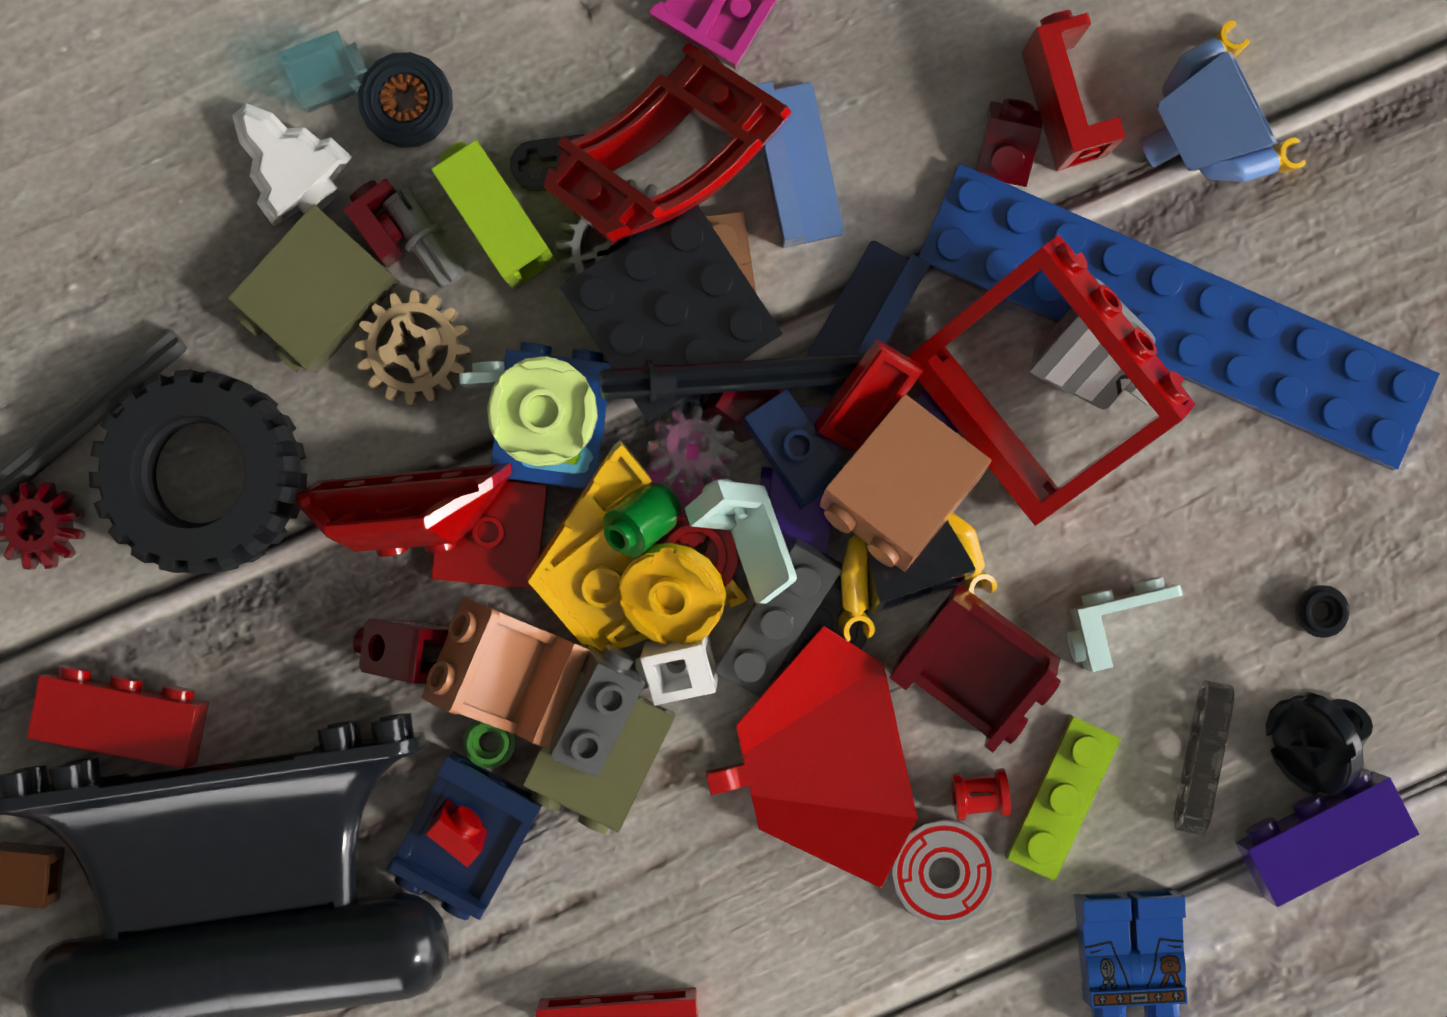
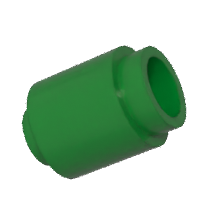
M661 483L644 485L635 490L604 515L603 528L607 543L615 551L629 557H638L675 527L677 518L681 514V505L677 496L670 488Z

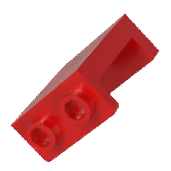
M1071 10L1053 13L1040 20L1041 26L1037 27L1032 33L1021 53L1038 111L1041 112L1042 125L1056 171L1107 157L1126 136L1120 116L1092 125L1087 123L1066 50L1074 48L1091 25L1089 14L1084 13L1073 17Z

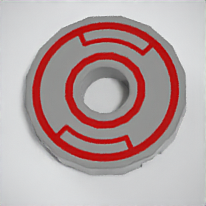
M939 818L924 822L911 830L891 869V876L895 892L909 912L924 922L945 926L965 922L983 909L993 894L997 871L993 852L980 833L964 822ZM938 858H951L957 863V876L947 885H938L930 880L929 868Z

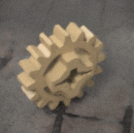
M417 290L411 291L408 303H404L396 293L390 294L391 308L385 310L375 303L372 306V310L377 316L374 324L368 321H361L359 324L369 335L367 340L355 342V348L367 352L368 358L363 359L357 364L358 368L362 371L373 370L375 372L368 383L371 388L376 390L385 384L388 385L385 395L386 399L394 402L401 392H404L406 404L416 406L419 394L423 393L430 403L437 402L436 389L441 386L452 393L455 387L449 379L453 373L459 375V373L468 372L458 361L459 357L472 355L470 347L459 343V339L469 334V330L465 325H452L459 314L453 307L446 309L442 313L439 312L442 299L436 295H433L427 304H423L421 293ZM413 314L429 316L435 319L441 327H433L428 330L418 327ZM392 323L394 331L387 345L380 347L382 336ZM408 332L418 341L425 342L426 346L418 350L420 357L418 359L419 365L413 358L402 354V351L409 347L408 338L410 336ZM448 350L443 366L435 374L433 366L439 353ZM402 366L409 370L411 378L414 379L415 383L398 381L388 373L387 369H395Z

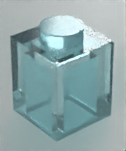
M338 30L278 53L295 98L307 113L358 94L362 82L360 75L368 70L357 43L348 44Z

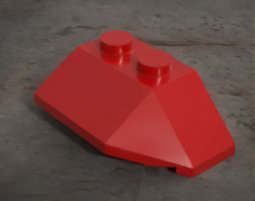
M511 463L319 480L296 495V503L327 538L355 552L376 550L377 556L388 557L404 553L408 550V547L424 546L426 552L437 553L456 547V541L476 525L512 474Z

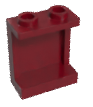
M957 585L897 658L889 678L905 690L913 682L982 732L986 736L984 747L993 753L1003 740L1011 744L1017 739L1028 722V718L1024 715L1035 702L1043 706L1053 696L1061 682L1057 678L1060 657L964 586Z

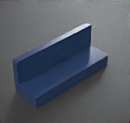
M871 241L806 357L866 353L876 339L886 344L929 268L930 263L914 254H911L909 259L881 243ZM842 385L814 387L834 397Z

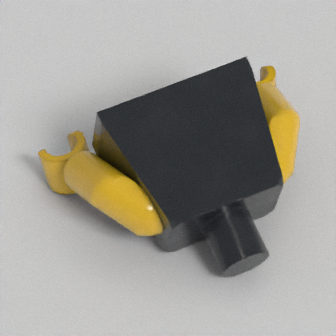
M953 512L905 572L896 565L888 567L879 562L868 551L867 546L869 544L854 534L848 540L841 571L842 606L845 611L841 613L838 619V627L845 639L850 641V626L856 621H863V632L867 638H871L874 635L875 627L871 619L864 612L868 607H870L872 614L956 587L957 585L964 586L974 594V586L979 580L985 591L991 594L995 592L997 588L996 580L982 571L985 567V562L975 529Z

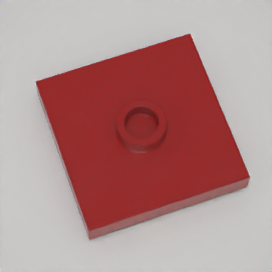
M506 481L476 525L456 541L457 546L447 551L434 553L431 579L534 589L528 583L527 575L541 555L548 486Z

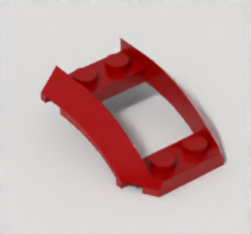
M688 42L682 48V52L685 54L684 59L668 77L660 73L640 96L614 118L599 128L572 141L563 136L557 143L562 150L556 170L553 171L549 168L543 187L559 203L613 243L624 237L663 224L687 212L724 187L755 157L787 121L791 114L788 106ZM690 112L731 138L718 153L692 175L672 188L651 198H648L612 172L654 147L672 132Z

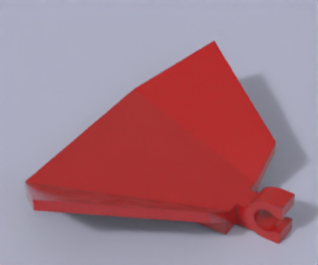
M823 625L738 721L736 728L744 763L707 770L706 777L710 795H715L749 786L759 830L882 888L918 819L886 671L883 663Z

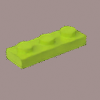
M1070 714L1005 854L1008 860L1052 881H1056L1122 738Z

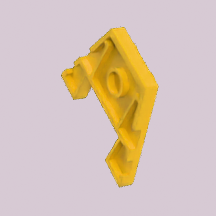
M621 440L613 445L527 575L528 583L585 648L588 644L601 651L604 650L606 645L622 649L649 639L634 629L623 615L620 605L622 599L619 588L620 577L633 557L626 556L611 548L605 539L603 518L609 510L638 488L652 482L649 474ZM732 577L731 582L725 587L726 598L724 606L729 605L730 608L740 605L748 599L745 591Z

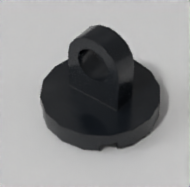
M1305 691L1291 694L1279 701L1269 711L1265 727L1266 736L1272 735V741L1275 746L1270 750L1272 757L1286 778L1305 792L1314 795L1322 792L1328 794L1327 796H1333L1342 792L1359 779L1364 765L1362 747L1372 734L1373 723L1368 713L1354 702L1346 699L1330 701L1322 695Z

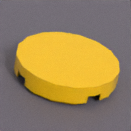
M674 543L652 545L640 556L633 557L620 577L619 588L622 597L620 605L623 615L636 631L654 642L667 644L668 641L681 642L680 645L695 643L710 634L723 613L726 591L721 574L707 557L691 547Z

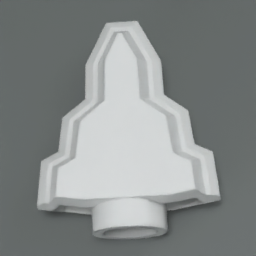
M247 103L232 115L239 143L253 159L250 177L261 192L257 205L273 226L278 225L300 210L305 214L313 204L324 211L334 202L340 193V189L333 181L352 158L332 138L319 140L305 127L286 128L273 113Z

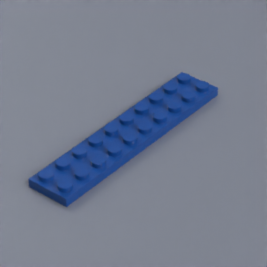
M959 163L918 255L919 258L930 263V268L987 292L1057 235H1060L1076 255L1080 252L1083 253L1088 264L1087 270L1091 275L1109 287L1119 300L1152 332L1157 348L1156 355L1169 372H1177L1187 381L1390 470L1399 469L1440 373ZM1042 270L1004 299L1055 323H1058L1071 308Z

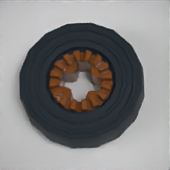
M412 52L391 53L377 60L364 74L358 90L359 111L367 128L382 142L399 148L419 147L434 140L447 126L453 110L452 89L444 72L429 58ZM410 88L416 89L414 98L419 103L415 107L416 109L405 108L402 113L396 112L399 106L393 98L396 92L399 91L406 94Z

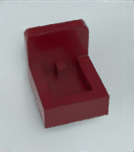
M1004 99L1003 103L991 101L987 112L988 122L975 170L1008 184L1027 187L1042 132L1041 112L1034 110V106L1019 99Z

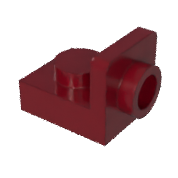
M387 179L382 180L378 184L375 180H371L351 194L349 199L352 203L343 210L379 259L389 268L405 256L396 244L404 237L386 212L378 217L375 216V213L383 208V203L395 194L396 190Z

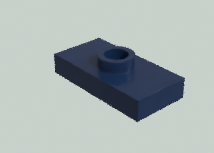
M785 389L741 420L743 426L801 509L822 496L827 486L843 469L788 389Z

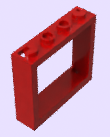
M1057 235L907 356L919 363L923 369L922 374L917 380L966 441L992 460L988 468L1035 526L1180 423L1196 405L1181 386L1184 379L1177 372H1169L1157 357V348L1150 336L1142 329L1132 326L1121 312L1122 304L1117 295L1106 285H1099L1087 270L1088 264L1083 253L1080 252L1076 255L1060 235ZM1040 270L1044 272L1158 414L1059 487L1056 486L946 349L950 342Z

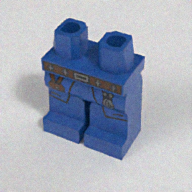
M1174 889L1127 892V896L1121 892L1074 894L1083 981L1082 995L1083 1000L1091 1007L1092 1016L1127 1017L1126 1007L1144 1006V1017H1179V1004H1188L1187 987L1185 986L1186 963L1183 940V918H1186L1185 896Z

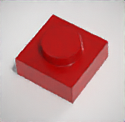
M447 798L434 812L426 835L468 867L481 853L488 830L483 827L481 819L475 812L465 806L458 807Z

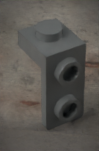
M587 644L585 648L590 651L582 667L586 681L550 749V755L555 761L591 776H597L638 700L645 683L632 664L634 659L630 655L609 645H606L604 650L601 651Z

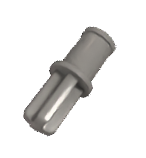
M411 188L402 189L400 193L403 197L401 198L396 192L383 203L382 207L406 239L405 249L409 253L415 252L437 287L447 288L452 286L463 277L464 269L441 237L442 227L440 224L433 225L413 195Z

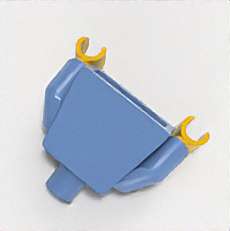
M1230 20L1226 22L1214 37L1208 38L1182 54L1162 87L1164 99L1156 106L1166 126L1140 139L1142 149L1153 167L1180 154L1189 171L1200 170L1202 175L1208 180L1247 182L1276 172L1288 173L1305 165L1306 160L1292 163L1287 159V147L1300 143V140L1298 138H1289L1282 142H1277L1236 60V57L1249 44V38L1240 44H1233L1227 39L1226 34L1231 32L1237 25L1235 21Z

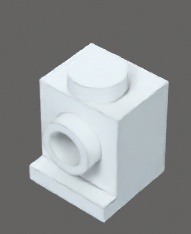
M710 635L695 643L680 645L681 642L668 641L667 644L652 640L645 641L641 657L636 658V671H638L645 683L643 689H650L654 706L716 693L719 674L714 671L717 660ZM685 660V663L682 665H674L671 663L672 661Z

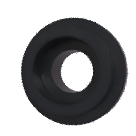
M1317 585L1305 590L1298 598L1295 606V616L1299 626L1309 635L1320 638L1331 637L1342 631L1348 622L1350 614L1349 604L1345 596L1338 589L1326 585ZM1320 601H1323L1329 610L1328 616L1322 621H1318L1313 615V608Z

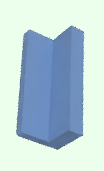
M773 81L756 84L757 87L787 105L791 110L787 121L762 148L783 248L841 236L844 228L813 85L808 82L774 89Z

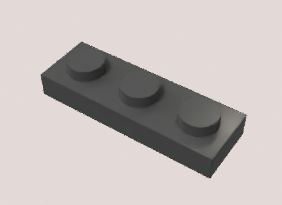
M797 537L788 549L797 575L796 581L768 603L755 602L718 659L714 670L716 673L758 697L761 696L842 571V563Z

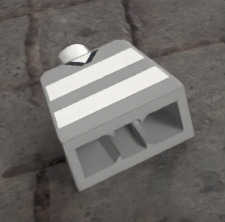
M1095 279L1099 285H1105L1099 279ZM1121 302V312L1132 326L1145 331L1155 344V337L1152 332ZM1072 307L1034 350L1029 372L1100 409L1109 408L1124 390L1145 405H1149Z

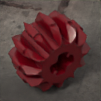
M43 481L38 489L32 482H24L19 485V496L13 493H5L1 496L3 504L8 509V512H0V523H4V530L0 531V542H9L3 557L7 560H16L21 557L23 569L34 570L39 563L45 569L58 567L59 556L72 558L76 554L69 539H84L86 536L85 531L82 529L73 528V521L82 519L85 513L83 509L68 510L74 498L70 491H62L57 494L56 486L53 482ZM35 516L44 517L40 523L41 529L45 531L43 535L34 534L38 528L37 523L33 520Z

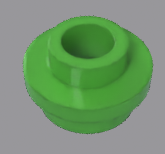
M474 720L466 729L463 737L464 751L475 765L482 768H496L505 764L513 755L516 747V735ZM485 732H493L499 737L500 744L498 749L489 751L482 746L481 737Z

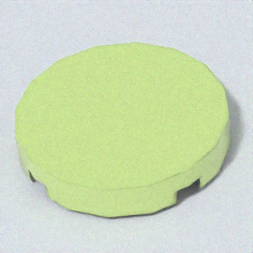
M547 356L527 358L509 368L493 385L487 404L489 429L499 446L515 460L537 467L560 465L578 455L592 438L598 419L596 396L587 379L569 363Z

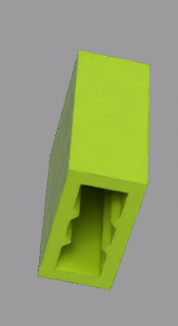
M477 139L468 145L465 141L457 142L438 156L440 163L431 170L503 279L513 291L557 263L548 246Z

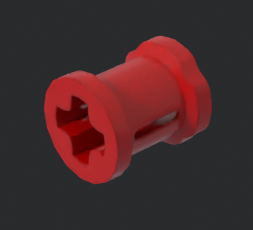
M1004 768L995 769L992 775L963 778L960 773L951 774L952 800L957 821L966 820L969 814L999 811L1001 816L1011 814L1009 784ZM985 792H990V793L992 794V795L976 796V797H971V796L969 795V794L985 793Z

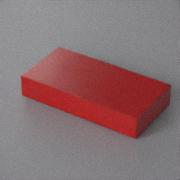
M876 339L814 425L819 433L856 453L904 394L908 393L922 374L923 369L919 363Z

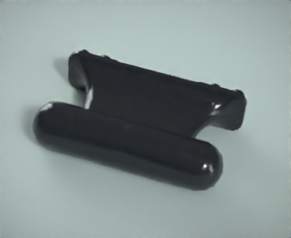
M411 713L383 716L379 718L380 720L370 722L373 738L362 740L359 720L329 724L327 728L317 730L319 746H315L313 750L134 776L125 773L101 777L99 758H87L49 768L51 784H49L46 765L25 767L13 770L14 772L1 774L0 815L29 819L45 826L64 842L81 866L91 888L102 935L68 939L50 945L33 961L24 981L22 1004L27 1017H286L411 999L428 992L441 979L449 959V936L441 915L428 901L415 894L395 892L357 898L355 878L358 831L371 791L380 777L396 761L418 752L426 745L424 732H413Z

